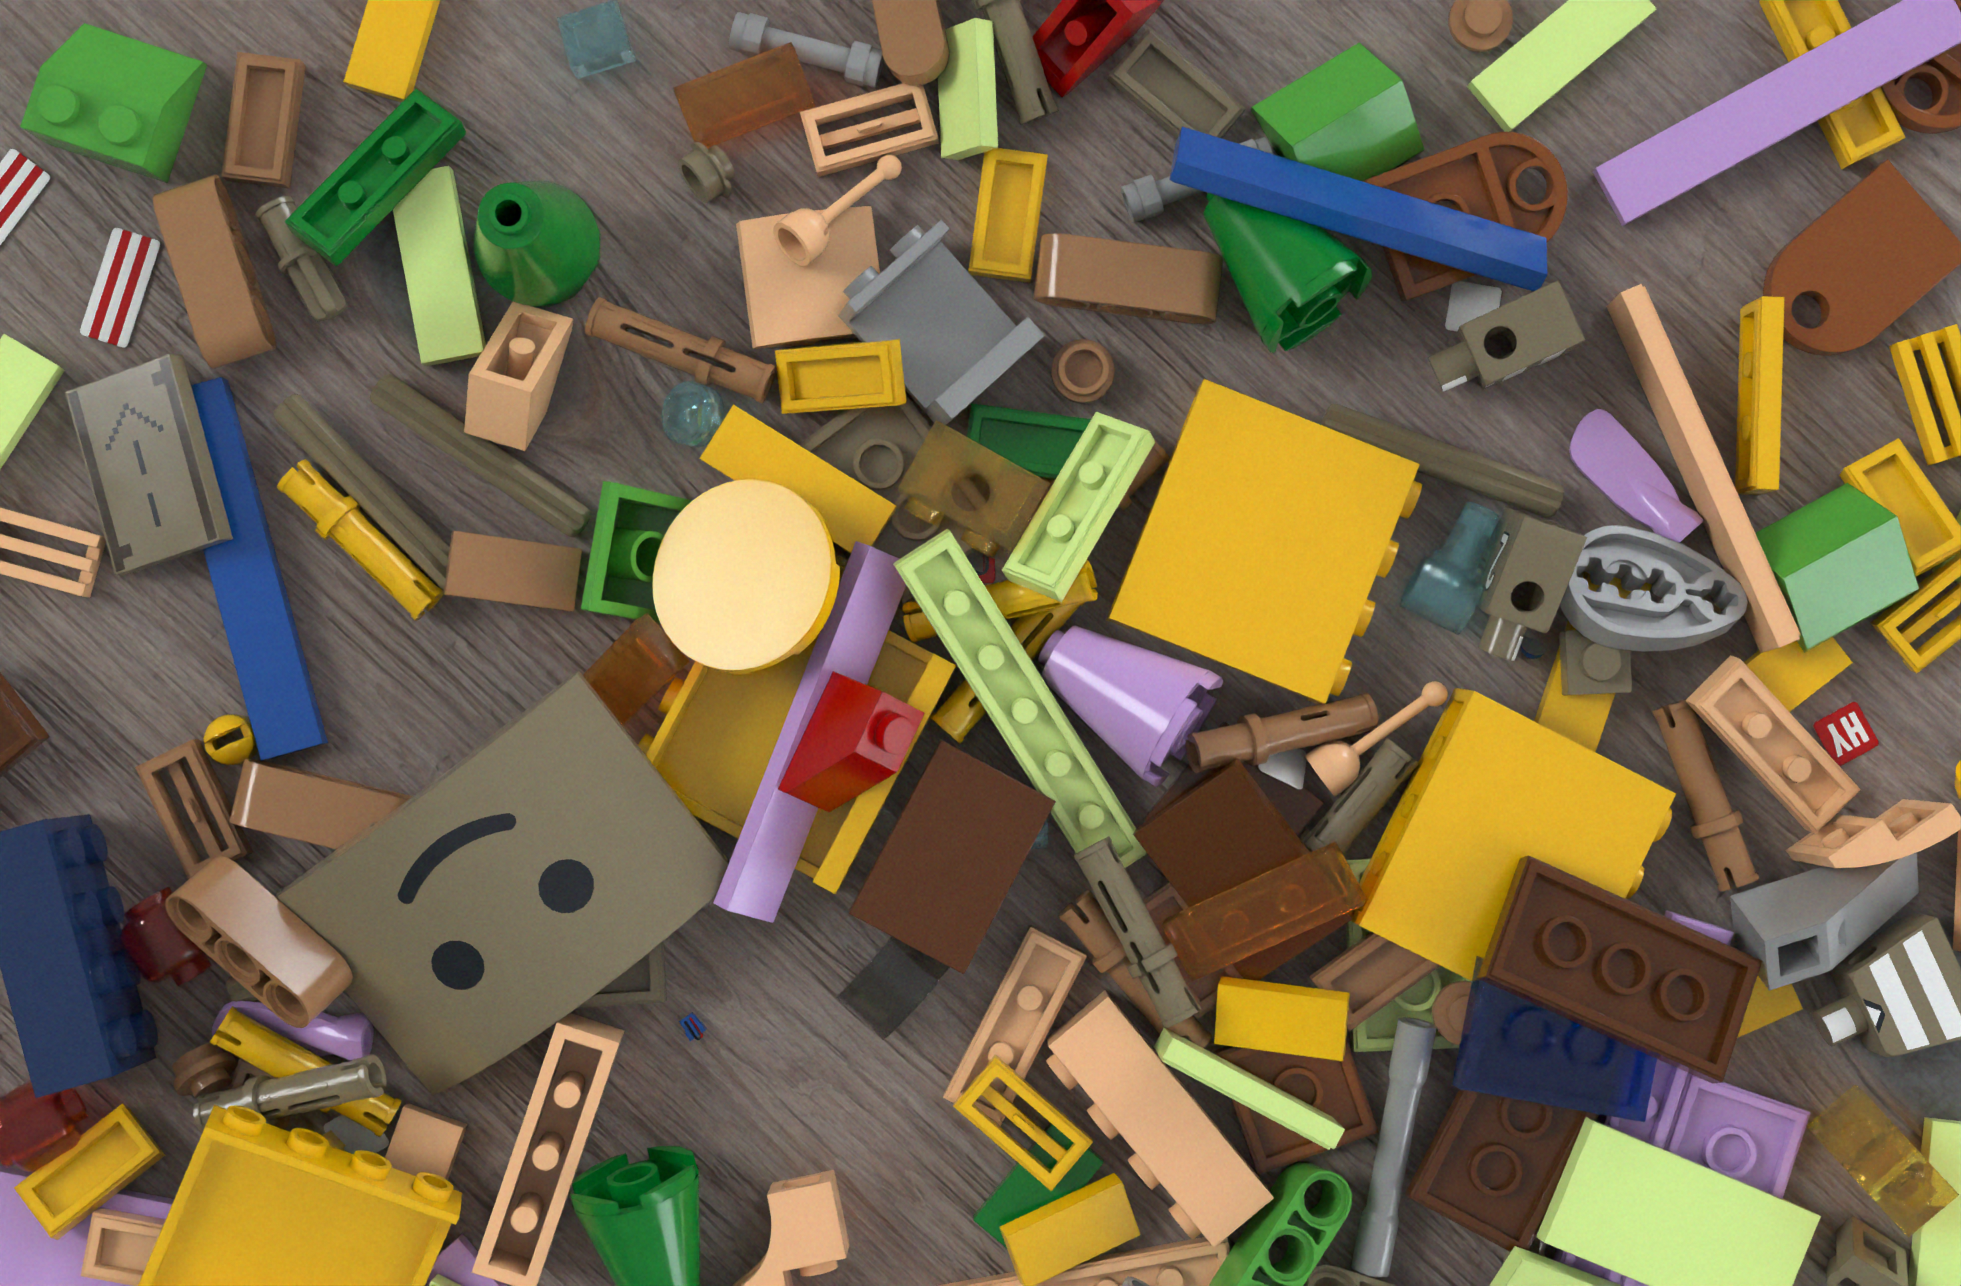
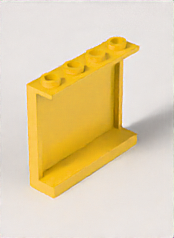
M1203 379L1197 389L1106 621L1127 629H1135L1309 698L1308 701L1315 704H1326L1329 694L1337 697L1340 695L1348 679L1352 661L1345 659L1344 656L1352 635L1362 637L1372 618L1376 602L1367 599L1374 579L1376 575L1385 578L1396 557L1399 543L1390 539L1400 516L1408 519L1420 496L1422 483L1414 481L1420 464Z
M889 630L867 685L883 691L925 714L897 773L831 812L818 808L795 869L813 878V883L833 894H836L841 887L957 667L944 658ZM819 634L799 655L793 653L785 660L773 666L753 671L754 674H729L695 661L685 681L678 677L674 678L658 708V711L666 714L661 727L655 737L646 733L638 746L692 815L739 839Z
M1454 688L1418 762L1419 765L1414 770L1349 902L1355 911L1353 919L1350 921L1563 1026L1567 1018L1477 979L1519 860L1529 855L1624 899H1629L1636 893L1644 876L1642 863L1652 843L1657 842L1670 825L1672 819L1670 806L1676 793L1476 691Z
M214 1105L138 1286H425L451 1224L456 1225L460 1217L462 1192L454 1190V1186L448 1180L436 1174L420 1172L414 1176L394 1169L389 1160L374 1152L357 1150L352 1154L329 1146V1141L324 1136L312 1130L294 1128L290 1132L267 1124L263 1115L250 1108L234 1105L225 1109Z

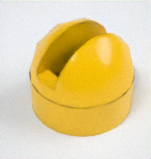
M227 714L217 717L209 724L203 738L205 749L210 757L224 765L243 764L244 759H252L258 751L250 719L239 714ZM240 728L244 738L220 749L218 748L216 739Z

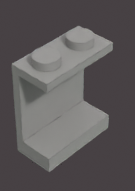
M942 220L926 233L919 225L910 230L890 249V252L897 259L880 274L872 266L861 273L843 291L850 300L838 315L861 342L900 339L905 391L940 430L1045 336L1028 316L1016 326L945 247L941 240L950 229Z

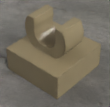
M1851 1216L1836 1230L1837 1255L1833 1256L1826 1266V1284L1828 1286H1837L1845 1278L1856 1283L1855 1286H1908L1906 1249L1854 1216Z

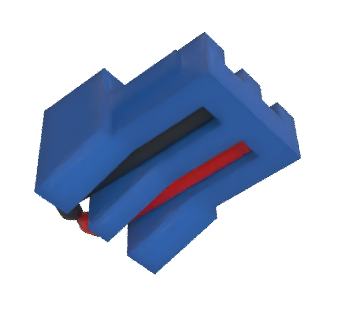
M693 1012L679 1021L689 1041L694 1038L696 1040L703 1038L702 1033L707 1028Z

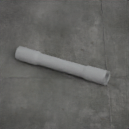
M1410 1017L1398 1018L1388 1070L1390 1082L1366 1206L1361 1212L1352 1258V1269L1372 1277H1387L1390 1273L1399 1226L1398 1209L1421 1089L1427 1080L1437 1029L1433 1023Z

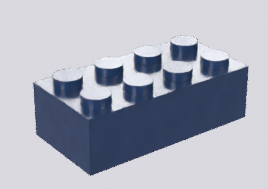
M90 814L43 819L0 831V969L35 1098L109 1078L156 1058L154 1047L158 1042L156 1023L152 1014L147 1009L143 1010L137 989V985L141 981L139 961L131 948H126L120 923L124 920L123 902L117 889L109 886L103 861H106L108 856L106 840L101 829L96 824H92Z

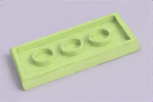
M1585 1117L1536 1237L1548 1245L1648 1286H1793L1821 1216L1811 1210Z

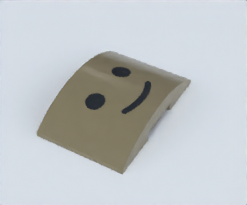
M578 671L477 745L473 752L382 820L376 824L374 822L274 896L346 960L351 969L353 979L352 984L344 991L431 1095L434 1096L472 1077L515 1051L578 1008L636 964L717 895L730 861Z

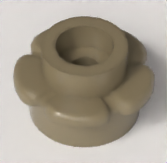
M700 142L692 143L690 153L678 160L680 173L690 190L704 203H708L721 195L724 198L729 197L731 194L729 181L735 177V171L726 154L716 145L707 149Z

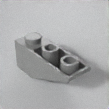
M1917 852L1900 859L1856 868L1822 866L1731 895L1735 945L1740 951L1762 960L1758 976L1769 991L1831 971L1919 893Z

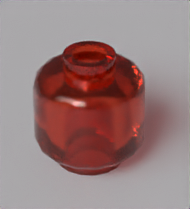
M166 887L124 913L128 923L121 930L119 938L145 980L151 983H158L172 977L176 985L180 987L212 967V964L207 958V954L184 935L169 917L165 903L173 891L170 887Z
M29 1080L0 1096V1162L6 1169L16 1165L25 1172L33 1173L78 1144L82 1135L79 1122L88 1118L89 1113L75 1087L35 1098L32 1083Z

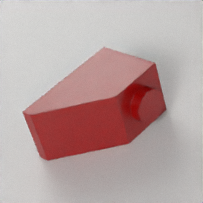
M1062 0L1032 36L1047 82L1062 98L1068 95L1130 40L1164 0Z
M833 671L778 790L824 811H833L898 772L925 713L883 691Z

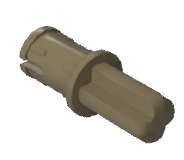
M283 196L271 200L256 211V216L259 222H262L281 259L278 263L280 273L289 274L307 310L315 321L320 322L335 318L347 308V301L323 256L291 233L284 222L297 209L294 199L291 196Z

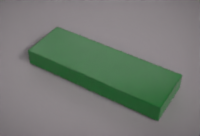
M415 88L284 222L291 233L337 267L466 135L462 122Z

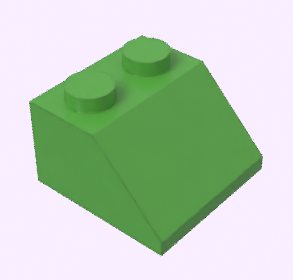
M84 23L40 66L20 128L48 145L168 183L207 64L203 61Z

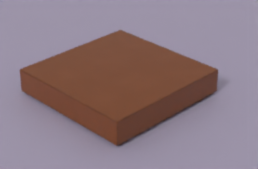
M1347 1040L1343 1061L1225 1046L1214 1050L1215 1055L1332 1116L1345 1129L1336 1147L1379 1133ZM1231 1098L1258 1175L1328 1150Z

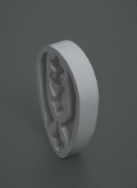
M1611 525L1594 529L1584 535L1587 537V540L1560 603L1564 615L1572 626L1591 641L1609 648L1646 652L1670 651L1696 646L1727 633L1746 612L1748 602L1746 593L1737 580L1712 560L1691 548L1652 532L1628 526ZM1583 571L1590 573L1591 582L1600 586L1596 592L1589 590L1587 580L1579 577ZM1614 577L1621 579L1623 589L1632 591L1626 599L1619 597L1618 588L1609 584ZM1644 583L1651 584L1653 594L1662 597L1658 603L1651 601L1649 591L1639 590ZM1707 594L1713 596L1715 606L1724 608L1720 614L1713 612L1711 602L1702 600Z

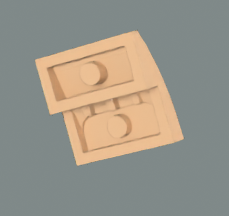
M871 206L849 207L827 224L830 229L829 244L823 253L807 266H799L792 262L782 252L775 240L773 227L788 214L743 220L736 224L753 349L813 345L819 340L857 337L838 315L850 300L843 291L861 273L872 266L880 274ZM814 210V211H816V212H818V213H822L824 210Z
M1902 799L1875 819L1837 814L1816 835L1809 833L1786 849V852L1793 861L1831 868H1856L1881 864L1922 851L1961 830V816L1952 803Z

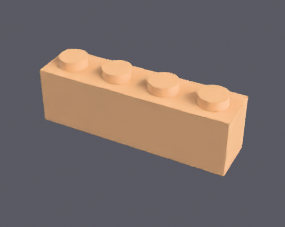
M1106 990L1047 1037L1048 1047L1054 1053L1046 1060L1049 1067L1069 1090L1073 1089L1077 1084L1084 1089L1094 1102L1087 1109L1088 1114L1110 1140L1119 1133L1135 1151V1154L1127 1159L1132 1168L1151 1190L1160 1183L1176 1201L1168 1209L1192 1240L1202 1233L1215 1248L1274 1199L1266 1184L1168 1065L1159 1058L1153 1047Z
M569 1013L556 1023L471 1273L512 1286H537L625 1030Z

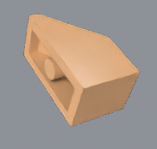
M514 301L511 303L469 373L464 433L523 451L527 449L546 415L572 331L573 318Z

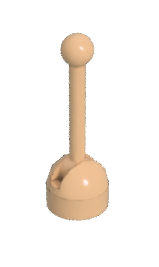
M890 154L882 156L878 160L877 169L822 213L809 208H801L789 213L777 222L773 227V234L782 252L799 266L809 265L823 253L829 244L830 229L827 224L884 179L893 180L897 178L902 170L900 160Z
M1438 681L1429 682L1423 687L1422 695L1353 745L1333 740L1318 745L1307 753L1305 757L1335 797L1347 789L1358 777L1360 769L1359 756L1428 706L1438 707L1442 705L1448 696L1447 689Z

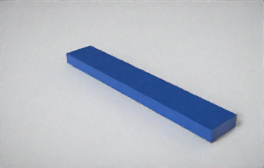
M1182 127L1175 144L1170 180L1174 183L1530 291L1540 289L1548 275L1546 237L1186 127Z
M219 377L191 385L233 537L232 540L205 548L203 551L261 761L270 760L327 744L328 740L229 381Z

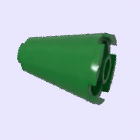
M533 180L503 183L490 189L479 204L474 234V253L483 277L500 295L523 305L551 307L573 298L583 288L582 286L589 279L593 270L595 271L600 260L601 234L592 211L577 194L568 188L548 181Z
M1207 194L1206 199L1209 203L1204 210V218L1262 343L1270 352H1276L1278 343L1284 351H1288L1312 339L1342 315L1336 306L1348 292L1357 300L1371 281L1372 269L1365 260L1322 227L1214 194Z
M680 1146L647 1148L648 1160L629 1164L627 1154L624 1153L592 1166L572 1183L574 1194L570 1193L572 1207L616 1286H701L699 1168L691 1150Z

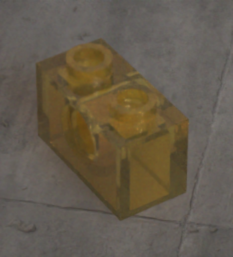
M936 420L901 481L898 490L901 495L909 498L904 507L905 510L935 527H938L942 518L952 522L965 530L960 539L962 542L994 559L999 549L1009 555L1012 554L1045 496L1050 483ZM964 478H978L987 485L990 497L981 509L965 511L954 503L952 491L955 485Z
M1856 1084L1807 1124L1813 1135L1907 1237H1910L1959 1196L1953 1187Z

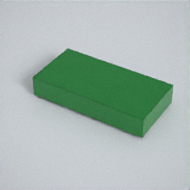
M971 403L963 468L1056 480L1091 419Z
M1049 1123L1044 1129L1047 1134L1066 1150L1072 1146L1073 1142L1053 1124ZM1036 1142L1028 1149L1031 1154L1050 1170L1058 1162ZM1089 1147L1052 1191L1017 1162L973 1215V1221L1007 1248L999 1228L1000 1226L1083 1188L1102 1166L1104 1160Z

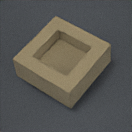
M1577 630L1559 631L1562 695L1632 692L1630 650L1614 649L1597 644Z

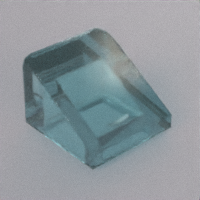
M610 0L557 17L570 69L577 79L637 61L618 0Z

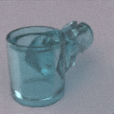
M1466 502L1443 550H1435L1432 558L1425 556L1418 564L1405 588L1399 606L1459 635L1472 617L1481 598L1484 585L1477 582L1481 573L1478 565L1500 519L1499 515L1479 504Z

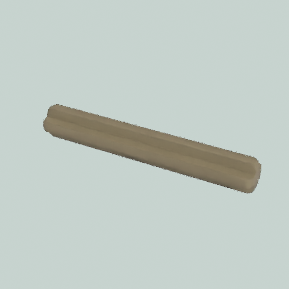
M385 374L373 388L370 394V400L373 404L567 536L576 538L587 526L592 515L589 508L491 441L464 433L465 424L397 377L392 374Z
M292 394L281 402L273 412L276 422L348 495L355 499L361 506L360 508L438 587L444 590L450 547L301 395Z
M1331 404L1321 422V425L1420 464L1417 470L1420 473L1546 518L1555 516L1561 506L1564 487L1559 483L1342 405Z

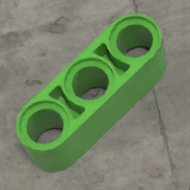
M1296 1162L1287 1166L1270 1189L1274 1199L1253 1215L1209 1286H1303L1349 1214L1352 1206V1193L1348 1183L1341 1175L1309 1162ZM1320 1180L1322 1186L1321 1199L1314 1208L1307 1210L1304 1204L1306 1190L1313 1182ZM1285 1235L1288 1241L1286 1254L1279 1262L1271 1264L1269 1260L1271 1244L1278 1237Z

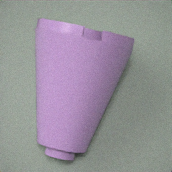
M1072 626L1065 634L1056 630L1044 645L1038 658V663L1045 666L1042 672L1044 682L1142 780L1147 781L1156 788L1170 775L1161 769L1160 766L1170 754L1181 761L1186 753L1185 743L1188 740V734L1200 732L1217 699L1206 693L1207 690L1220 688L1223 684L1222 677L1211 670L1078 626Z

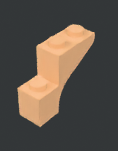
M834 1170L782 1180L771 1184L767 1193L771 1215L769 1248L763 1258L732 1286H793L790 1270L799 1268L800 1276L820 1275L838 1267L837 1260L847 1257L850 1244Z

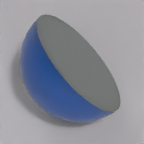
M1525 638L1521 642V651L1527 658H1540L1546 651L1545 645L1538 639Z

